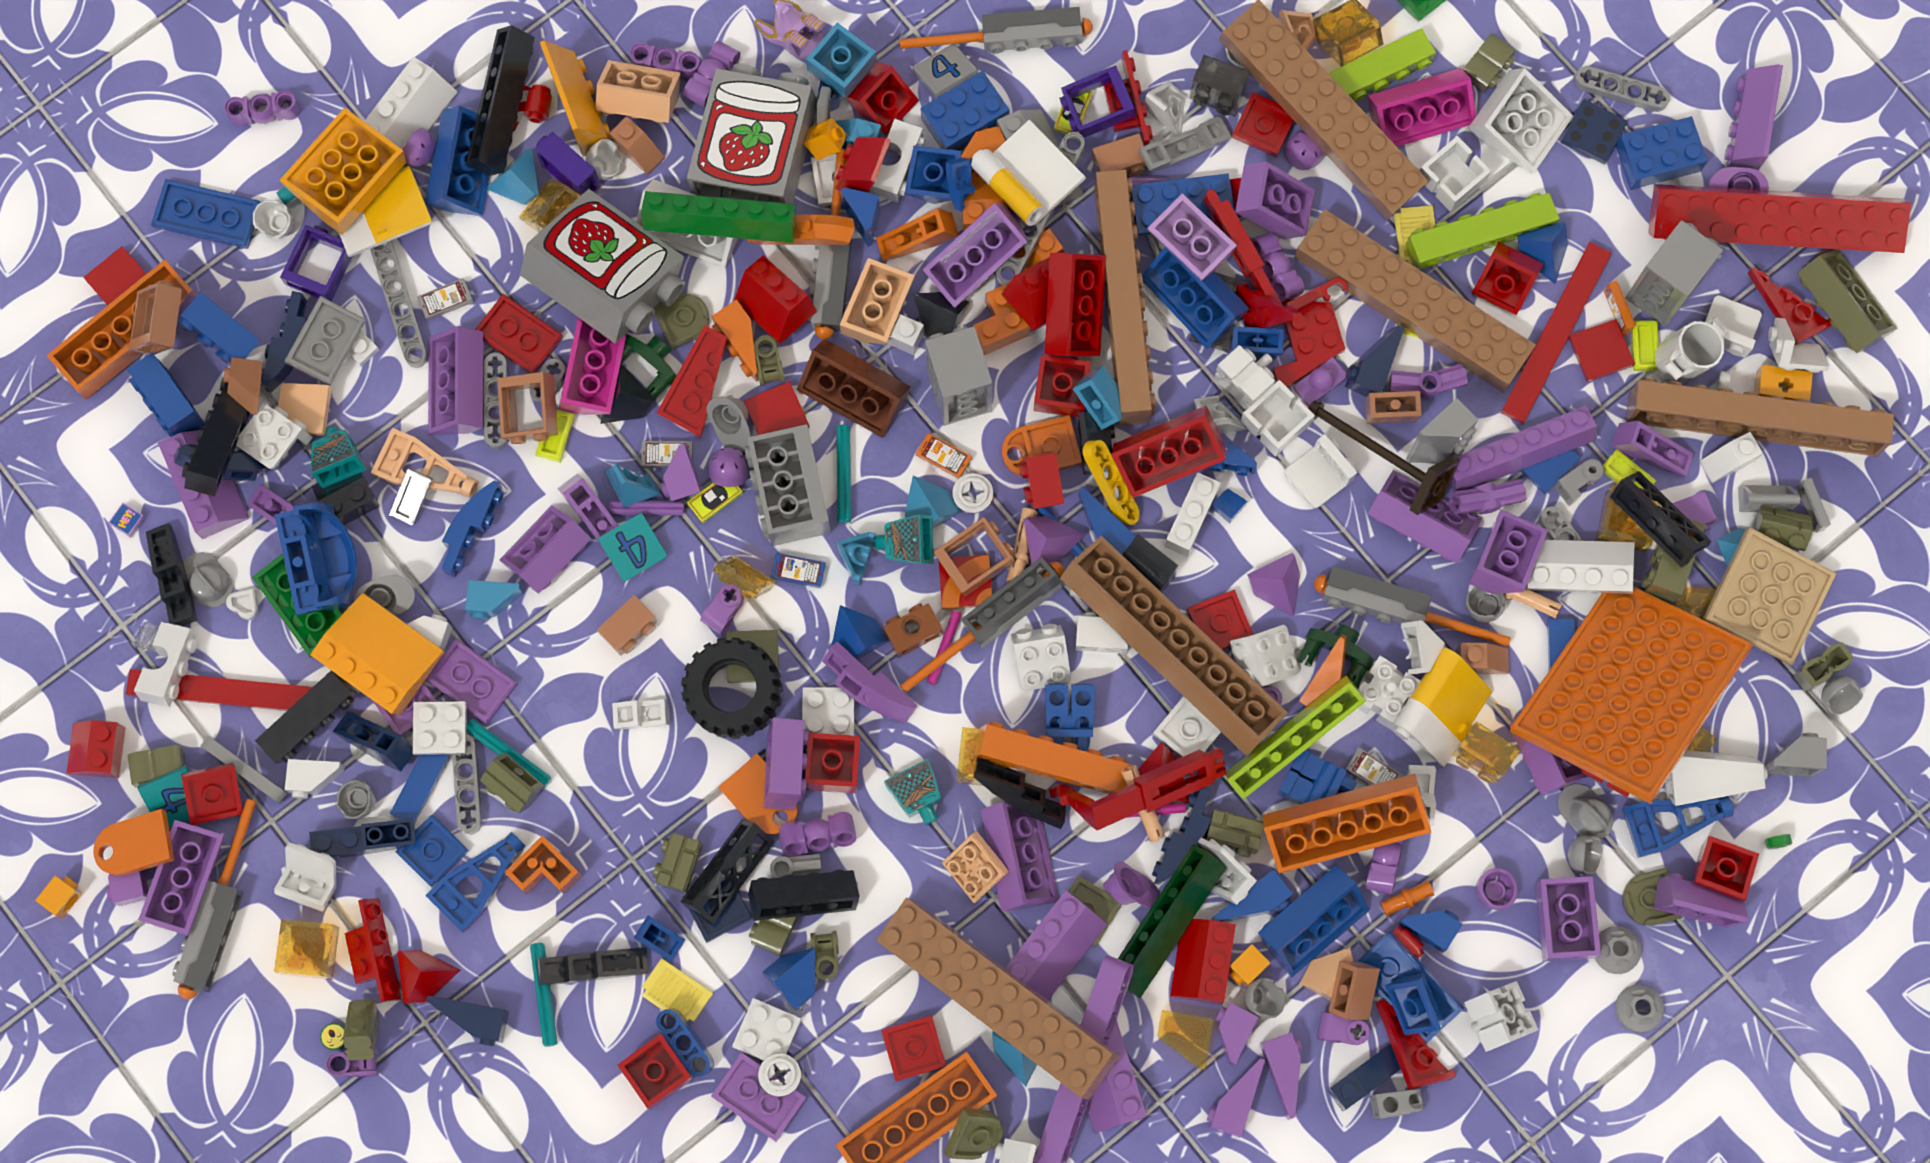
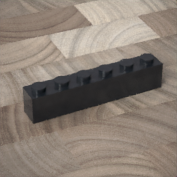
M513 25L497 29L465 163L466 166L487 176L503 173L507 166V155L512 144L513 129L518 119L517 112L523 97V86L528 75L530 57L533 53L535 37Z
M223 378L220 385L221 393H216L213 400L212 408L214 409L207 412L205 418L206 427H201L197 437V442L199 443L192 446L189 456L191 461L190 463L185 462L182 470V477H185V489L214 497L235 451L239 435L250 416V412L227 393L228 383L223 382Z

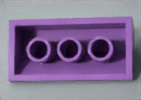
M1777 64L1747 69L1743 77L1738 78L1736 92H1739L1738 100L1735 99L1732 108L1735 120L1731 122L1728 131V137L1732 138L1724 154V160H1728L1727 167L1759 170L1768 158L1783 65Z
M1003 202L994 203L933 259L923 271L953 307L956 308L1024 246L1028 239L1019 221Z
M457 326L429 338L428 434H469L483 428L484 342L482 331Z
M199 430L181 432L158 442V445L195 533L201 539H205L248 520L249 516L233 480L222 479L215 497L184 488L185 477H182L183 467L174 463V456L177 447L186 444L198 445L197 437Z
M1392 470L1368 514L1377 522L1385 523L1394 528L1400 535L1408 536L1417 541L1422 547L1430 548L1439 553L1445 560L1458 563L1482 518L1473 513L1455 515L1453 511H1450L1449 500L1444 497L1442 502L1416 515L1410 511V508L1421 485Z
M1006 802L981 809L987 844L1009 870V873L996 884L1001 912L1056 903L1059 899L1042 821L1019 811Z
M174 820L170 831L174 861L158 865L138 920L189 936L225 835Z
M1066 890L1005 968L1045 999L1049 1000L1107 924Z
M1117 1020L1108 1046L1121 1056L1087 1104L1094 1133L1147 1117Z

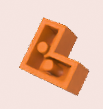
M1000 286L985 293V304L992 317L973 325L983 355H987L1029 336L1028 324L1002 296V292L1006 288L1005 286Z
M543 835L504 872L526 894L545 876L563 894L582 877Z

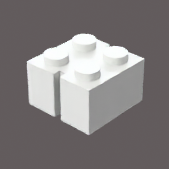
M1458 136L1423 164L1419 170L1428 180L1425 186L1431 192L1437 191L1435 197L1450 212L1487 182L1491 170L1477 155L1472 158L1469 167L1466 165L1473 151Z
M1280 380L1243 412L1240 421L1255 437L1259 434L1261 435L1260 442L1275 457L1312 424L1315 416L1300 400L1295 402L1293 410L1290 408L1295 395Z

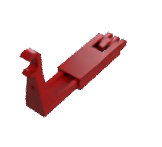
M1208 190L1203 198V203L1214 224L1237 245L1232 256L1245 279L1250 278L1256 290L1259 289L1265 295H1270L1280 300L1262 269L1264 263L1230 202L1228 199L1221 202L1214 190ZM1334 278L1286 303L1284 307L1292 306L1299 311L1320 298L1329 302L1331 296L1327 292L1328 288L1340 285L1342 291L1347 292L1348 284L1342 278Z
M1199 749L1134 778V784L1096 801L1076 792L1067 784L1053 785L1049 788L1051 798L1059 796L1061 806L1069 804L1091 827L1098 831L1142 810L1149 813L1214 783L1215 779L1226 775L1227 771L1226 767H1224L1225 760L1222 758V749H1214L1208 753ZM1185 775H1191V777H1188L1183 780V777H1185Z

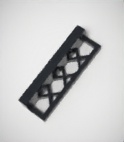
M1640 471L1621 479L1610 495V498L1681 568L1688 565L1697 552L1708 547L1712 542ZM1637 481L1644 489L1639 488L1633 482ZM1652 500L1657 501L1661 506L1656 505ZM1670 518L1676 519L1680 524L1674 523ZM1689 536L1694 537L1699 543L1696 544Z
M741 820L680 902L686 908L695 910L708 923L714 924L775 841L754 822ZM758 835L764 843L759 850L752 851V841ZM740 857H746V867L743 871L737 872L736 862ZM731 877L730 889L727 892H721V882L724 878ZM715 898L716 907L709 914L703 909V906L709 899Z

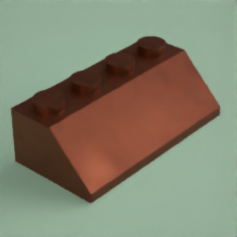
M823 339L812 350L796 390L884 438L902 409L911 386L834 343Z

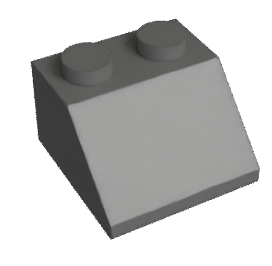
M1803 733L1802 736L1795 738L1794 741L1786 745L1765 765L1767 774L1801 777L1816 776L1827 769V738L1818 737L1817 733Z

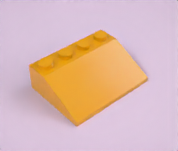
M545 40L541 41L540 44L582 157H584L588 149L601 139L610 138L609 127L607 123H601L600 116H603V112L596 110V102H593L591 96L595 94L591 80L585 81L583 75L587 73L583 59L577 60L576 54L572 50Z
M344 108L282 176L280 182L322 221L343 235L406 164L404 151Z
M362 593L323 635L310 655L391 714L402 715L445 651L365 593Z

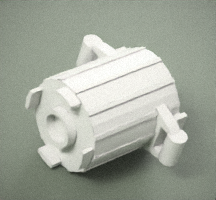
M1717 316L1706 322L1694 321L1660 342L1656 348L1655 364L1658 367L1656 372L1664 380L1668 379L1683 384L1696 378L1719 363L1724 354L1723 339L1729 329Z

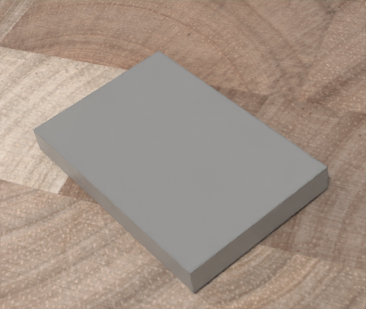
M320 296L286 357L285 363L331 386L366 319Z

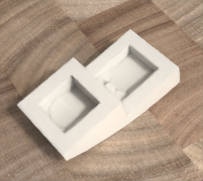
M666 699L612 703L614 729L669 726L668 700Z

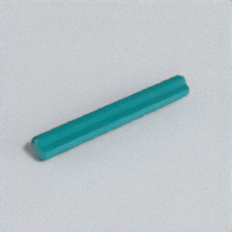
M838 425L836 427L837 519L839 523H850L849 425Z
M474 719L467 723V733L497 755L505 752L544 785L543 788L548 786L552 779L550 775Z
M534 943L530 945L542 1043L545 1047H551L558 1043L550 985L539 986L537 959L546 958L544 943Z

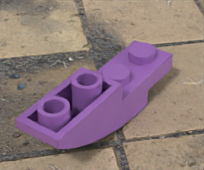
M838 642L830 647L822 662L838 676L834 684L867 708L888 718L906 723L918 707L881 671L874 676Z

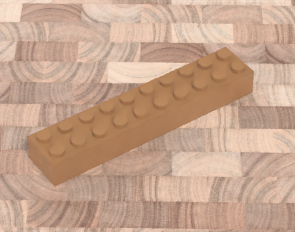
M1260 0L1252 4L1222 31L1219 41L1386 220L1394 215L1427 184L1428 180Z
M1126 169L1096 172L1094 193L1101 255H1106L1104 288L1114 381L1118 385L1122 419L1118 422L1119 426L1149 424L1150 416L1154 415L1156 401L1155 394L1150 393L1152 391L1151 384H1153L1152 369H1147L1150 360V346L1145 345L1146 336H1148L1147 321H1142L1145 312L1144 296L1140 297L1141 288H1143L1142 273H1137L1139 272L1140 252L1139 249H1134L1136 248L1138 235L1133 217L1135 216L1134 201H1131L1132 179L1127 178Z
M1326 209L1323 210L1297 247L1295 259L1329 281L1334 278L1344 279L1348 284L1347 292L1397 325L1401 324L1418 335L1419 339L1456 363L1462 364L1465 369L1503 393L1536 346L1533 342Z
M1643 378L1638 380L1628 394L1626 422L1640 421L1652 427L1739 438L1751 432L1756 441L1877 457L1892 444L1894 414L1886 413L1883 409L1867 411L1860 410V407L1855 405L1838 407L1831 402L1815 404L1809 403V400L1803 398L1794 399L1793 401L1786 400L1780 395L1763 397L1759 396L1756 392H1744L1741 394L1734 393L1732 389L1728 388L1711 390L1705 385L1689 387L1682 386L1681 382L1676 381L1659 383L1653 378Z
M1102 536L1074 559L1061 575L1060 579L1246 756L1288 714L1279 703Z
M906 897L876 940L1081 1099H1090L1121 1056L916 900Z

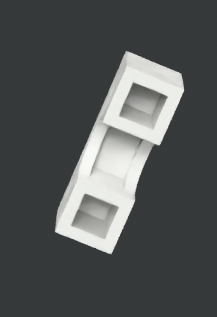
M894 119L887 137L890 139L887 150L897 153L901 158L895 165H881L870 193L898 203L900 196L906 195L905 188L913 146H924L926 138L923 137V128Z
M1197 472L1166 539V548L1188 557L1202 523L1217 495L1221 482Z
M161 622L152 645L159 655L168 657V659L159 669L143 668L134 692L141 701L170 707L173 699L175 700L178 696L179 683L182 676H185L187 673L188 660L191 653L193 654L196 650L197 639L190 628Z

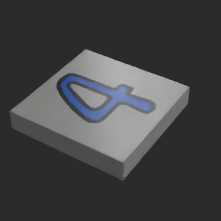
M955 44L949 45L912 67L914 74L935 98L978 74L977 68Z

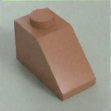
M627 116L609 133L611 140L618 145V149L647 175L665 159L664 155L646 133Z
M231 357L230 367H225L223 382L228 383L227 393L251 414L257 415L262 361Z
M1460 643L1456 649V653L1465 660L1476 674H1509L1508 648L1489 643Z

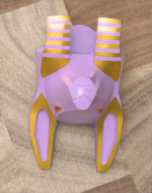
M774 0L773 4L776 9L774 26L756 19L754 22L756 28L769 42L782 46L797 59H806L824 38L822 30L825 26L824 22L814 14L804 12L799 5L791 1Z

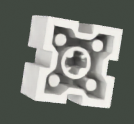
M1239 345L1217 365V373H1215L1214 380L1227 393H1230L1242 409L1246 411L1274 385V375L1266 367L1273 360L1270 355L1265 354L1255 363V355L1246 348L1244 350Z
M1379 656L1365 678L1370 681V684L1363 681L1358 689L1366 700L1358 710L1366 715L1372 710L1379 715L1376 721L1394 731V721L1403 709V704L1407 703L1418 686L1420 680L1411 674L1408 675L1407 672L1403 677L1394 672L1397 668L1395 664Z
M1517 981L1464 1002L1468 1015L1473 1022L1471 1030L1478 1033L1479 1041L1486 1052L1538 1031L1531 1012H1526L1522 1002L1525 1001V998Z

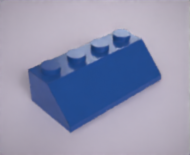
M460 105L442 110L425 203L446 212L481 216L489 176L465 165L477 113Z
M1166 247L1142 274V281L1206 349H1209L1229 332L1233 326H1236L1249 310L1246 304L1215 272L1201 281Z
M1335 865L1330 871L1325 872L1310 888L1304 890L1302 895L1294 902L1287 905L1273 920L1267 922L1257 933L1265 947L1292 978L1370 909L1356 882Z

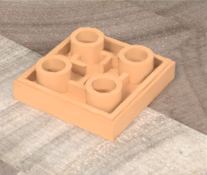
M281 383L278 407L289 414L287 419L291 422L297 419L308 428L305 432L309 435L325 436L332 387L330 385Z
M977 831L972 833L942 862L973 903L979 901L1009 873V870Z

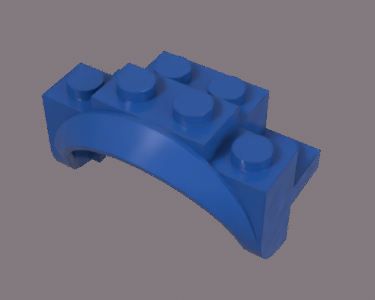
M324 502L294 506L291 511L275 514L296 615L351 606L354 602L352 589L357 575V556L351 536L344 524L335 515L333 505Z

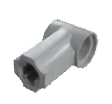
M820 854L795 857L779 856L772 860L770 864L772 878L782 877L774 872L775 866L780 863H784L789 867L786 875L798 876L807 875L811 872L821 873Z

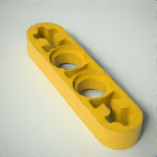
M1102 440L1087 441L1083 447V456L1113 515L1124 525H1135L1140 516L1138 506L1134 498H1132L1110 451ZM1105 466L1107 467V470H1108V477H1107V479H1106L1105 476H1104V468H1105ZM1116 487H1117L1118 492H1119L1118 499L1115 498V488H1116Z

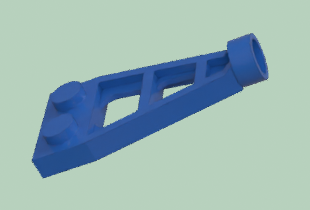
M1728 796L1675 806L1671 800H1653L1652 804L1644 801L1622 808L1637 858L1663 852L1720 818L1734 815L1733 806ZM1694 807L1700 808L1703 820L1690 826L1686 825L1682 810ZM1656 813H1673L1676 816L1678 828L1666 836L1660 835L1654 819Z
M510 832L500 842L445 875L425 896L464 933L483 913L505 876L504 872L511 866L517 854L526 845L514 833ZM507 844L513 848L512 851L506 849ZM490 857H496L500 861V868L492 878H487L479 870V866ZM476 875L481 879L483 886L477 898L470 901L458 890L457 886L466 877Z

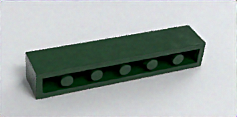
M1194 844L1191 846L1118 957V959L1133 965V973L1127 991L1140 999L1227 868V866L1206 850Z

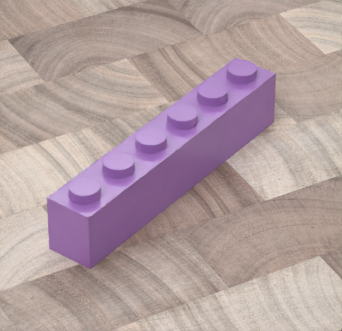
M1584 406L1456 456L1460 459V463L1450 482V486L1454 492L1470 490L1596 440L1597 424L1587 406Z

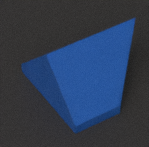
M1565 222L1517 235L1519 252L1543 263L1540 273L1554 284H1556L1568 246Z
M840 605L832 645L838 642L858 660L889 642L875 618Z
M815 948L782 955L762 972L795 1011L816 994Z

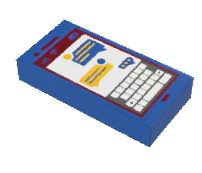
M776 553L771 579L821 589L826 562Z

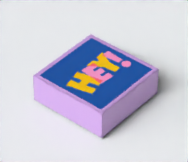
M122 502L108 523L131 538L145 519V516Z

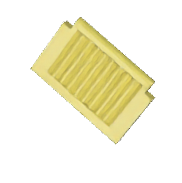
M1433 205L1401 208L1400 213L1394 214L1399 256L1411 265L1413 263L1405 244L1413 231L1422 228L1426 231L1434 228Z
M662 958L642 986L646 989L642 997L661 1010L677 1009L687 1021L692 1020L693 1022H695L713 995L711 991Z

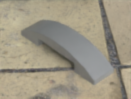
M1218 116L1200 123L1193 130L1163 142L1158 140L1139 148L1138 151L1149 171H1156L1194 158L1229 140L1232 136L1222 118Z

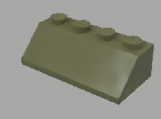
M1840 249L1819 255L1797 272L1800 276L1801 284L1811 291L1817 306L1825 310L1831 318V325L1842 333L1845 337L1846 345L1855 351L1856 354L1868 349L1898 329Z

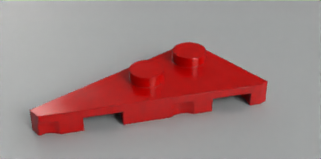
M1754 267L1747 273L1775 318L1786 319L1795 339L1794 346L1832 327L1830 323L1831 318L1826 320L1814 311V306L1805 303L1801 297L1785 286L1780 288L1768 280L1770 276L1763 271H1759Z
M1247 283L1236 286L1239 298L1249 308L1248 312L1243 316L1247 327L1266 328L1302 317L1301 312H1298L1296 308L1282 306L1280 300L1270 295H1265L1259 289L1250 290Z
M1385 999L1376 1003L1408 1090L1444 1082L1456 1077L1452 1069L1448 1071L1436 1058L1438 1054L1427 1046L1425 1040L1418 1033L1404 1035L1392 1005L1388 1004Z

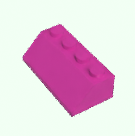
M1461 68L1368 95L1372 121L1397 147L1471 125L1476 117L1471 78Z
M577 317L558 407L559 410L581 415L610 414L626 334L618 342L614 343Z

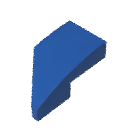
M965 157L946 162L949 192L953 206L957 211H963L965 208L964 201L969 193L973 194L976 190L974 186H971V159Z

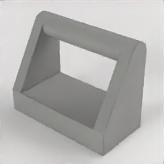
M1740 485L1738 487L1739 512H1758L1761 505L1772 507V509L1778 508L1792 511L1799 505L1800 495L1792 486Z

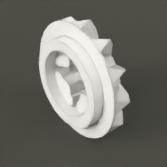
M966 474L959 478L953 487V499L957 507L965 513L977 514L982 510H986L992 502V485L987 478L980 474ZM970 484H972L975 492H980L976 496L975 503H973L970 496H964L969 493Z
M774 1054L762 1062L758 1078L761 1087L768 1094L780 1097L790 1095L798 1087L801 1071L798 1063L789 1055ZM775 1065L781 1072L790 1070L784 1076L785 1085L778 1079L769 1081L775 1076Z

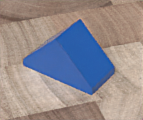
M1233 326L1232 351L1239 345L1244 350L1247 348L1255 355V361L1262 358L1265 354L1271 357L1282 355L1284 329Z
M647 915L634 936L639 943L670 962L673 961L685 942L684 938Z

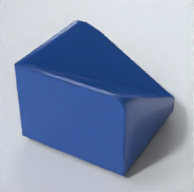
M1227 488L1215 499L1211 508L1230 524L1245 508L1248 501Z

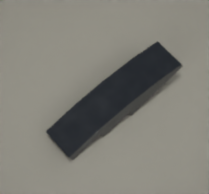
M168 523L146 531L152 572L158 579L161 600L166 604L169 624L185 626L197 621L187 573L172 526Z
M979 757L976 758L973 777L990 792L1019 811L1056 828H1062L1065 823L1066 805L1061 806V803L1045 798L1046 789L1026 783L1025 773Z
M646 947L604 950L593 953L537 959L539 986L612 979L649 973Z

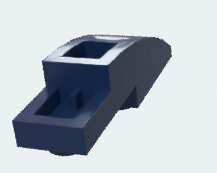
M292 291L291 298L287 299L285 304L286 320L282 322L280 327V337L282 338L272 337L270 344L266 346L265 359L267 360L265 368H262L261 385L267 392H273L294 368L286 364L285 359L307 321V318L304 317L307 299L302 292Z
M193 444L177 447L174 463L184 467L185 462L190 463L191 459H189ZM238 450L233 453L223 479L255 481L259 471L279 470L282 460L275 469H269L245 451Z
M1202 788L1199 793L1193 792L1188 807L1193 808L1190 817L1184 816L1179 830L1184 832V834L1181 835L1173 832L1171 838L1165 837L1161 848L1165 855L1162 862L1156 861L1152 876L1156 877L1154 884L1160 885L1169 879L1193 844L1198 846L1199 839L1204 837L1212 819L1202 815L1211 792L1210 790Z
M414 818L309 832L311 850L317 853H326L331 857H351L416 845Z

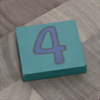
M642 512L597 538L623 582L667 557L666 552Z
M187 765L138 785V791L149 812L159 809L166 811L169 829L172 828L174 820L183 823L189 820L181 774L190 772Z

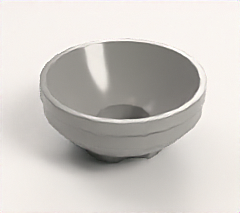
M1613 926L1599 933L1601 956L1595 958V961L1603 970L1612 974H1623L1629 972L1638 964L1642 953L1641 944L1631 930L1620 926ZM1616 941H1622L1627 945L1628 951L1625 956H1617L1614 953L1613 944Z
M1633 985L1627 987L1618 995L1615 1003V1013L1620 1024L1627 1030L1635 1033H1645L1656 1028L1661 1022L1664 1014V1004L1654 989L1644 985ZM1638 1000H1645L1649 1003L1650 1011L1647 1015L1637 1013L1635 1005Z

